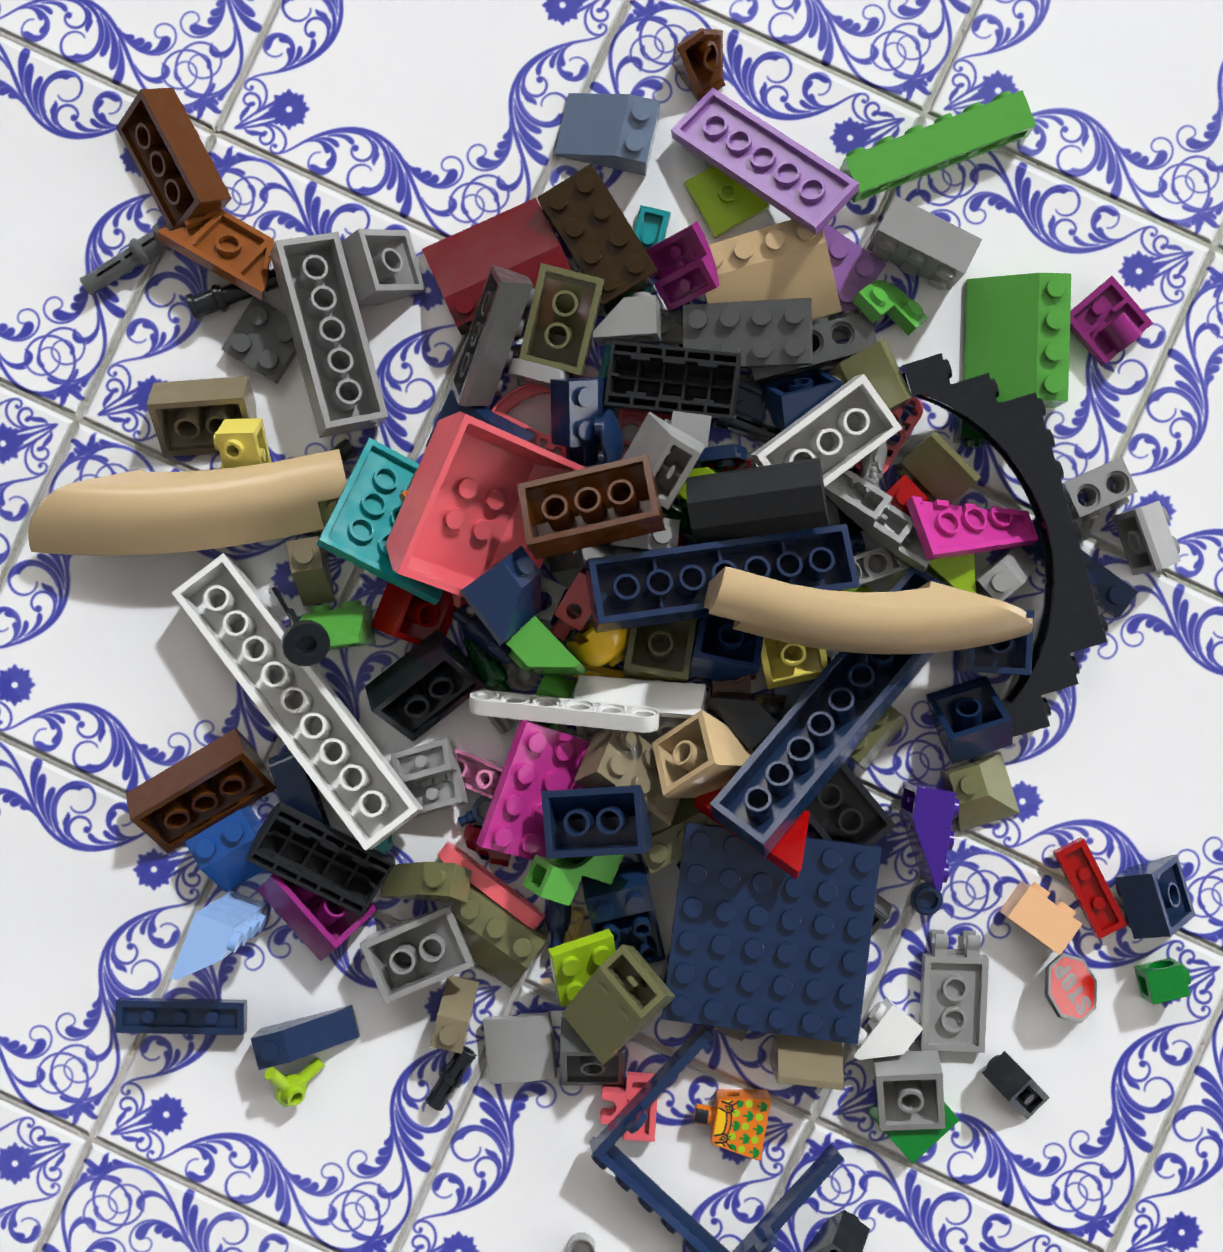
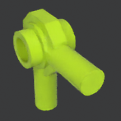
M316 1057L299 1074L283 1075L274 1067H270L265 1071L264 1077L275 1086L273 1096L282 1106H296L305 1098L307 1083L325 1067V1064L319 1057Z

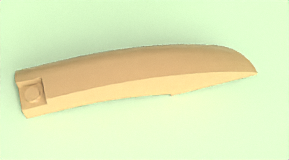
M727 566L709 581L703 606L709 609V614L734 620L733 629L795 645L863 654H922L980 647L1026 636L1032 632L1034 624L1033 618H1026V611L1017 606L933 581L926 583L918 589L896 592L832 591L789 584Z

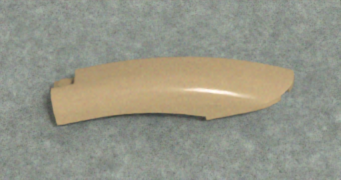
M336 449L270 463L214 470L144 472L143 469L67 484L48 494L41 501V505L34 515L32 514L28 530L29 546L31 552L90 556L150 555L245 545L324 529L323 522L328 521L347 483L340 450Z

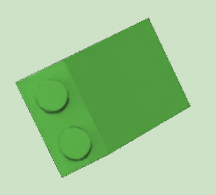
M361 600L343 602V608L330 610V605L311 607V613L301 615L300 621L312 620L325 628L330 638L329 650L376 644L374 628L371 627L373 621L371 606H362Z

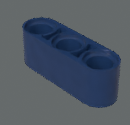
M289 750L270 757L269 767L281 802L330 826L317 786Z

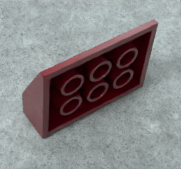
M536 198L422 249L460 335L469 332L491 265L528 276L533 283L532 288L534 289L541 263L572 271L562 247Z

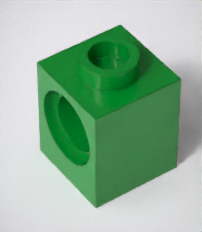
M1166 958L1134 966L1141 997L1151 1004L1155 1005L1191 996L1188 986L1191 984V977L1188 969L1182 963L1172 958Z

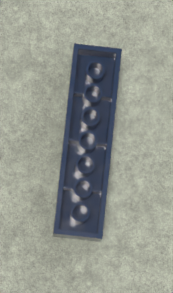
M847 524L590 558L585 566V575L595 633L716 616L709 614V609L703 606L709 581L725 566L789 584L823 590L855 592L860 587Z

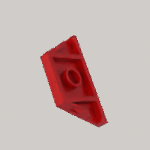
M723 788L697 796L694 807L732 833L713 818L710 803ZM807 810L803 811L765 857L795 879L799 877L802 868L810 813Z

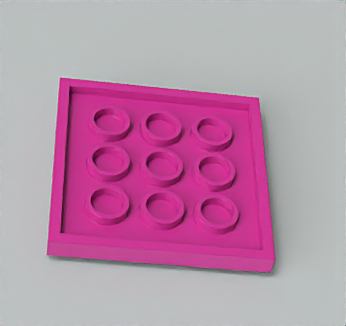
M520 720L476 844L483 848L529 860H534L535 855L546 857L541 791L582 788L574 780L591 741L527 720Z

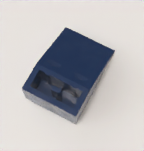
M643 862L619 867L611 885L582 876L584 899L593 933L610 929L614 936L616 950L623 944L633 946L648 964L666 960Z

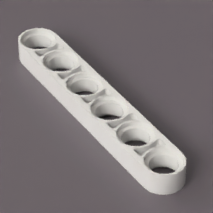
M491 690L474 691L469 696L470 712L480 716L640 733L654 732L659 729V710L648 706Z

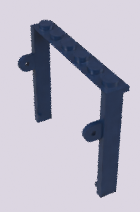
M700 1025L605 1129L589 1142L593 1161L603 1170L608 1167L615 1174L614 1179L625 1191L628 1192L630 1189L639 1196L637 1198L638 1202L646 1211L651 1213L654 1210L662 1217L660 1221L664 1227L672 1234L678 1232L684 1238L683 1242L691 1252H730L614 1145L627 1130L633 1134L643 1126L647 1119L646 1109L702 1049L707 1051L711 1047L708 1042L714 1035L706 1025ZM830 1144L732 1252H771L778 1241L777 1232L844 1160L838 1149Z

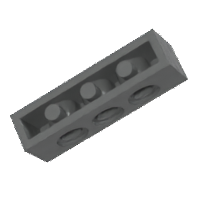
M859 309L846 311L840 314L841 318L831 321L828 320V317L813 320V341L817 346V350L813 352V365L747 368L751 384L759 385V382L819 369L846 360L877 342L872 322L863 312L859 313ZM835 331L843 332L847 337V343L837 344L832 339V333Z

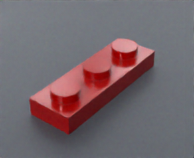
M1080 837L1052 851L1095 937L1101 939L1128 925L1084 838Z

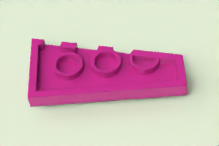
M911 496L906 501L927 560L1033 545L1039 540L1029 512L1025 510L994 506L990 509L978 508L977 504L965 503L962 506L952 505L947 500L936 499L934 502L923 501L922 497Z

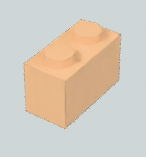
M1020 881L999 912L1045 946L1061 955L1082 925L1081 922L1073 917L1076 911L1062 901H1059L1057 905L1047 898L1050 892L1039 884L1033 882L1030 886Z

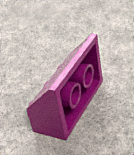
M272 874L257 889L320 961L332 953L378 910L370 903L363 916H360L275 874Z

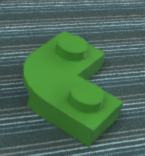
M882 280L873 281L851 300L873 324L887 314L908 336L928 319L923 313L922 307L916 301L911 300L898 287Z

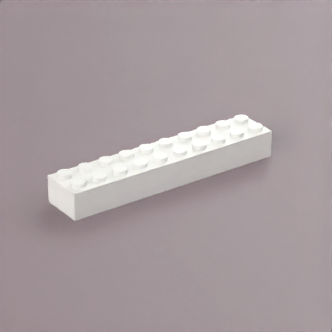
M224 553L171 592L365 851L374 849L424 810L316 666H298L291 663L285 657L281 645L282 636L287 628L233 558Z

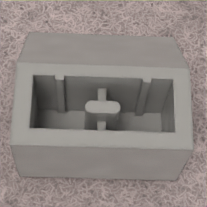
M649 412L623 459L644 454L649 455L661 506L669 509L706 445Z

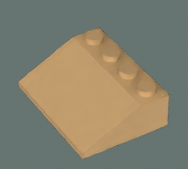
M791 219L709 244L720 286L705 293L707 303L812 298V321L842 313L823 229L815 235Z

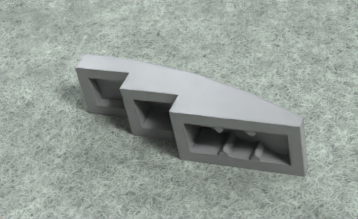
M850 470L845 471L824 487L825 494L867 534L921 573L925 571L932 560L926 559L912 518L890 504L892 496Z

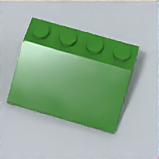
M1039 272L967 279L965 291L963 381L989 373L990 379L994 378L998 385L999 397L996 398L998 402L1009 401L1036 392L1037 398L1042 399L1045 408H1057L1068 401L1071 274Z

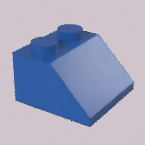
M251 805L236 811L185 842L201 871L225 892L230 891L265 870L246 860L252 843L262 826Z

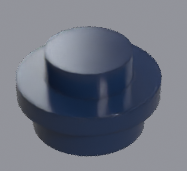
M927 883L917 885L911 892L910 903L919 914L932 915L942 906L943 897L941 891L934 889Z

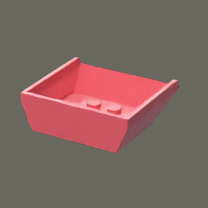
M457 412L438 420L386 542L392 570L400 575L461 597L463 595L460 591L520 546L524 548L540 570L545 558L535 559L527 547L517 484L580 470L585 467L463 412Z

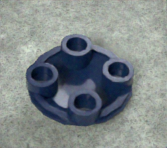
M607 409L603 417L596 418L594 423L596 436L598 438L601 437L602 450L599 451L598 455L599 465L622 460L624 456V436L620 423L614 412Z

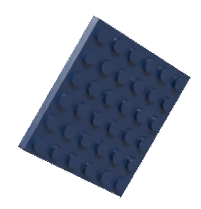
M686 822L665 983L676 997L662 1009V1020L858 1045L882 848L874 845L806 837L802 868L799 877L795 879L722 826Z

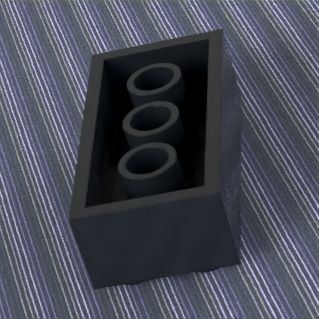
M845 762L805 809L810 813L809 824L821 839L874 845L896 827V824Z

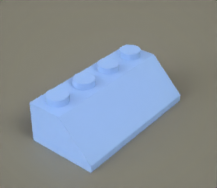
M230 891L194 914L170 978L177 981L221 961L231 952L235 953L240 945L244 946L248 939H253L256 932L261 933L268 917L267 914H264L267 904Z

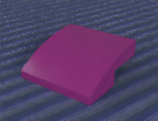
M698 221L646 249V252L658 269L660 279L654 285L668 311L720 286L710 247Z

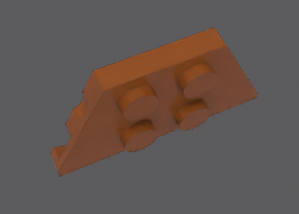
M222 209L209 212L203 217L185 220L184 227L168 231L164 227L157 231L158 241L261 301L265 298L272 262L270 254L274 245L273 238Z

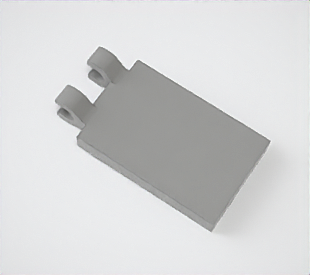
M931 929L932 953H922L919 1024L923 1030L919 1034L918 1047L921 1051L938 1050L985 1053L989 958L986 955H980L981 936L976 935V931L963 930V949H948V934H945L944 930Z

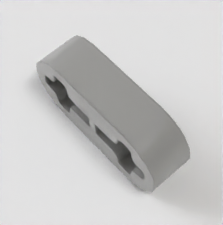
M512 358L507 373L512 378L550 388V379L569 378L570 375L560 369L517 358Z

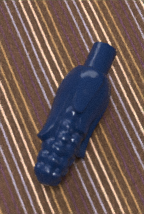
M460 607L453 613L451 617L463 626L462 632L469 641L488 653L491 658L495 656L507 664L514 662L508 655L512 649L505 642L499 645L478 616L474 615L471 617Z
M549 900L546 926L551 931L550 948L563 944L564 933L568 931L571 924V904L568 906Z

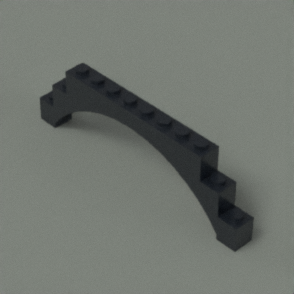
M942 353L902 365L899 369L912 397H918L941 407L978 432L1001 455L1015 474L1028 498L1037 521L1044 553V605L1039 630L1033 645L1031 675H1020L1006 698L1001 702L1012 719L1013 737L1050 726L1048 716H1051V709L1045 697L1042 698L1041 695L1079 684L1076 676L1080 673L1079 665L1076 658L1071 656L1070 653L1107 642L1105 633L1108 632V625L1105 617L1099 614L1096 603L1099 602V593L1093 583L1091 584L1088 571L1091 570L1087 555L1082 553L1079 541L1082 539L1080 528L1072 520L1070 510L1073 509L1072 499L1067 491L1064 492L1061 481L1064 478L1061 463L1055 460L1052 450L1055 447V440L1051 430L1046 429L1043 419L1046 416L1045 405L1041 398H1037L1036 392L998 404L996 399L999 397L998 385L994 378L990 379L989 373L950 384L949 378H952V369L947 359L943 360Z

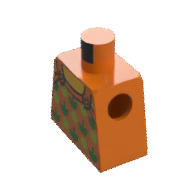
M718 1089L716 1090L713 1106L695 1104L693 1123L710 1126L709 1136L713 1145L761 1161L771 1103L768 1090Z

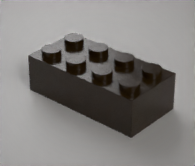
M592 163L537 197L543 213L579 271L586 275L605 279L600 305L606 314L611 312L624 297H633L634 293L645 291L646 288L654 285L660 279L658 269Z

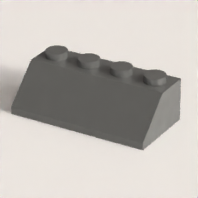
M491 265L451 382L458 405L464 407L489 406L492 403L493 397L499 396L503 385V379L500 377L504 367H509L513 357L511 346L514 338H519L523 330V312L525 307L531 306L535 295V289L532 288L533 283L528 276Z

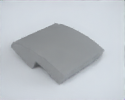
M444 738L390 754L392 768L424 809L415 817L468 803L463 777L461 776L462 773L450 739Z
M551 1012L521 1013L518 1016H488L483 1019L489 1084L532 1082L553 1079L558 1076Z

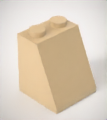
M700 710L652 742L662 793L666 798H697V796L723 788L753 754V749L749 750L726 724L704 710Z

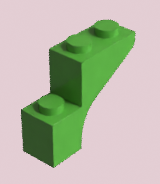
M535 855L523 886L541 898L570 906L582 876L611 885L624 855L549 859Z

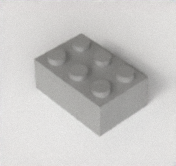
M895 195L884 212L866 249L871 251V254L881 261H891L899 265L900 270L911 276L919 275L927 279L928 284L932 287L950 291L966 273L982 239Z

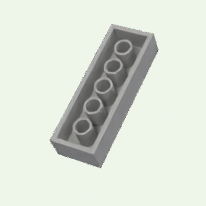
M339 232L276 240L270 256L319 438L381 426L388 418V413Z

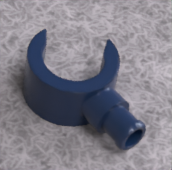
M484 795L479 797L473 804L472 810L466 812V815L458 817L461 827L475 822L483 824L485 818L478 811L479 804L483 801L491 802L492 799Z

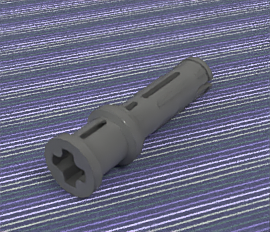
M158 224L153 225V230L138 240L135 238L131 239L130 243H128L129 248L106 261L84 277H81L80 282L86 291L93 296L96 292L119 279L138 265H149L152 263L151 259L164 250L171 251L172 248L158 241L157 231L161 227Z

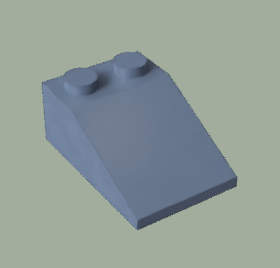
M568 93L554 153L555 156L646 176L659 120L661 101L631 94Z

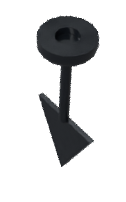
M276 587L271 588L292 624L282 636L281 646L285 657L291 663L298 666H311L319 663L325 658L330 648L328 632L321 624L315 621H299L295 611L288 607L281 592Z

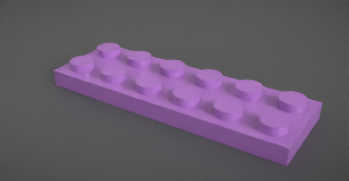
M714 88L671 129L672 138L815 235L859 191V182Z

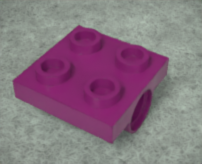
M1113 276L1109 277L1070 311V331L1101 367L1132 344L1153 324L1151 319Z

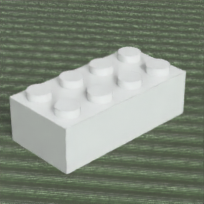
M862 374L853 377L752 453L751 457L759 467L820 458L825 487L900 431L902 427L867 377Z

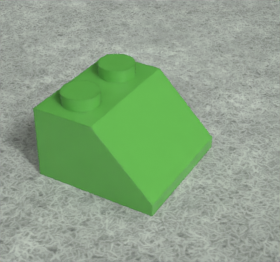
M536 616L531 618L506 642L512 649L508 655L526 672L532 669L537 674L584 675L588 671Z

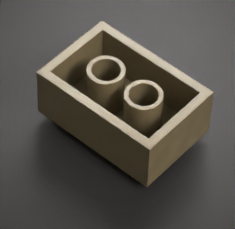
M602 728L595 730L574 782L582 788L641 785L650 814L651 833L671 826L680 798H666L663 796L653 745L636 732Z

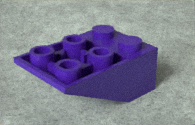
M904 781L899 813L921 878L934 889L942 891V884L946 883L949 877V864L946 863L948 850L951 851L954 845V831H951L953 818H956L959 812V799H956L957 793L938 786Z

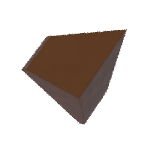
M700 28L674 46L672 66L698 102L712 88L718 91L726 85L723 80V30Z

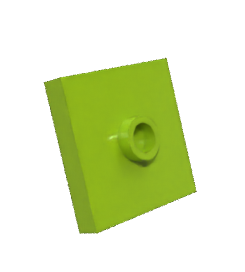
M714 166L684 182L686 190L714 239L765 212L770 207L769 203Z

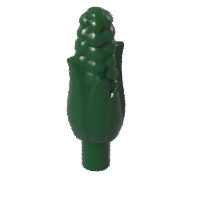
M465 636L463 644L469 654L467 658L471 661L485 685L491 690L496 689V691L513 693L506 683L508 680L507 673L495 657L491 658L488 653L473 644Z

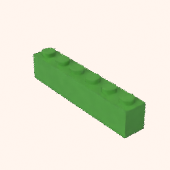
M1023 90L1013 94L1010 91H1006L995 96L992 102L984 105L981 102H977L966 107L961 114L952 116L951 113L945 114L937 118L932 125L924 128L922 125H916L905 131V135L894 139L893 136H887L876 142L875 146L864 150L863 147L856 148L846 154L840 171L859 182V191L851 198L853 203L1026 138L1035 128L1036 123Z

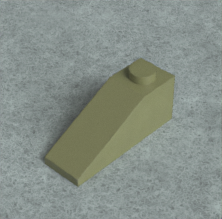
M443 862L395 864L382 884L380 897L468 903L472 870L455 863Z

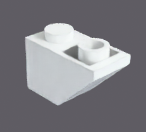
M886 997L882 1003L878 1002L869 1013V1021L863 1028L860 1027L858 1045L850 1044L848 1048L858 1060L904 1055L923 1028L913 1017Z

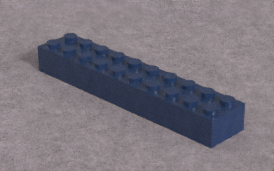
M911 566L890 592L918 589L930 581L943 583ZM839 651L710 803L713 818L766 857L934 653L863 654Z

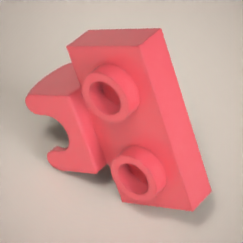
M627 1072L626 1088L625 1086L603 1085L602 1099L614 1102L615 1106L601 1109L600 1122L602 1124H609L656 1073ZM657 1098L646 1109L647 1119L643 1126L633 1134L627 1130L623 1134V1140L655 1142Z

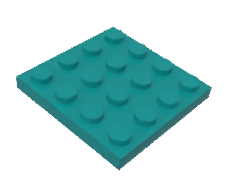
M369 437L316 545L436 605L444 590L393 571L386 547L387 539L402 507L399 494L409 488L410 481L419 464Z

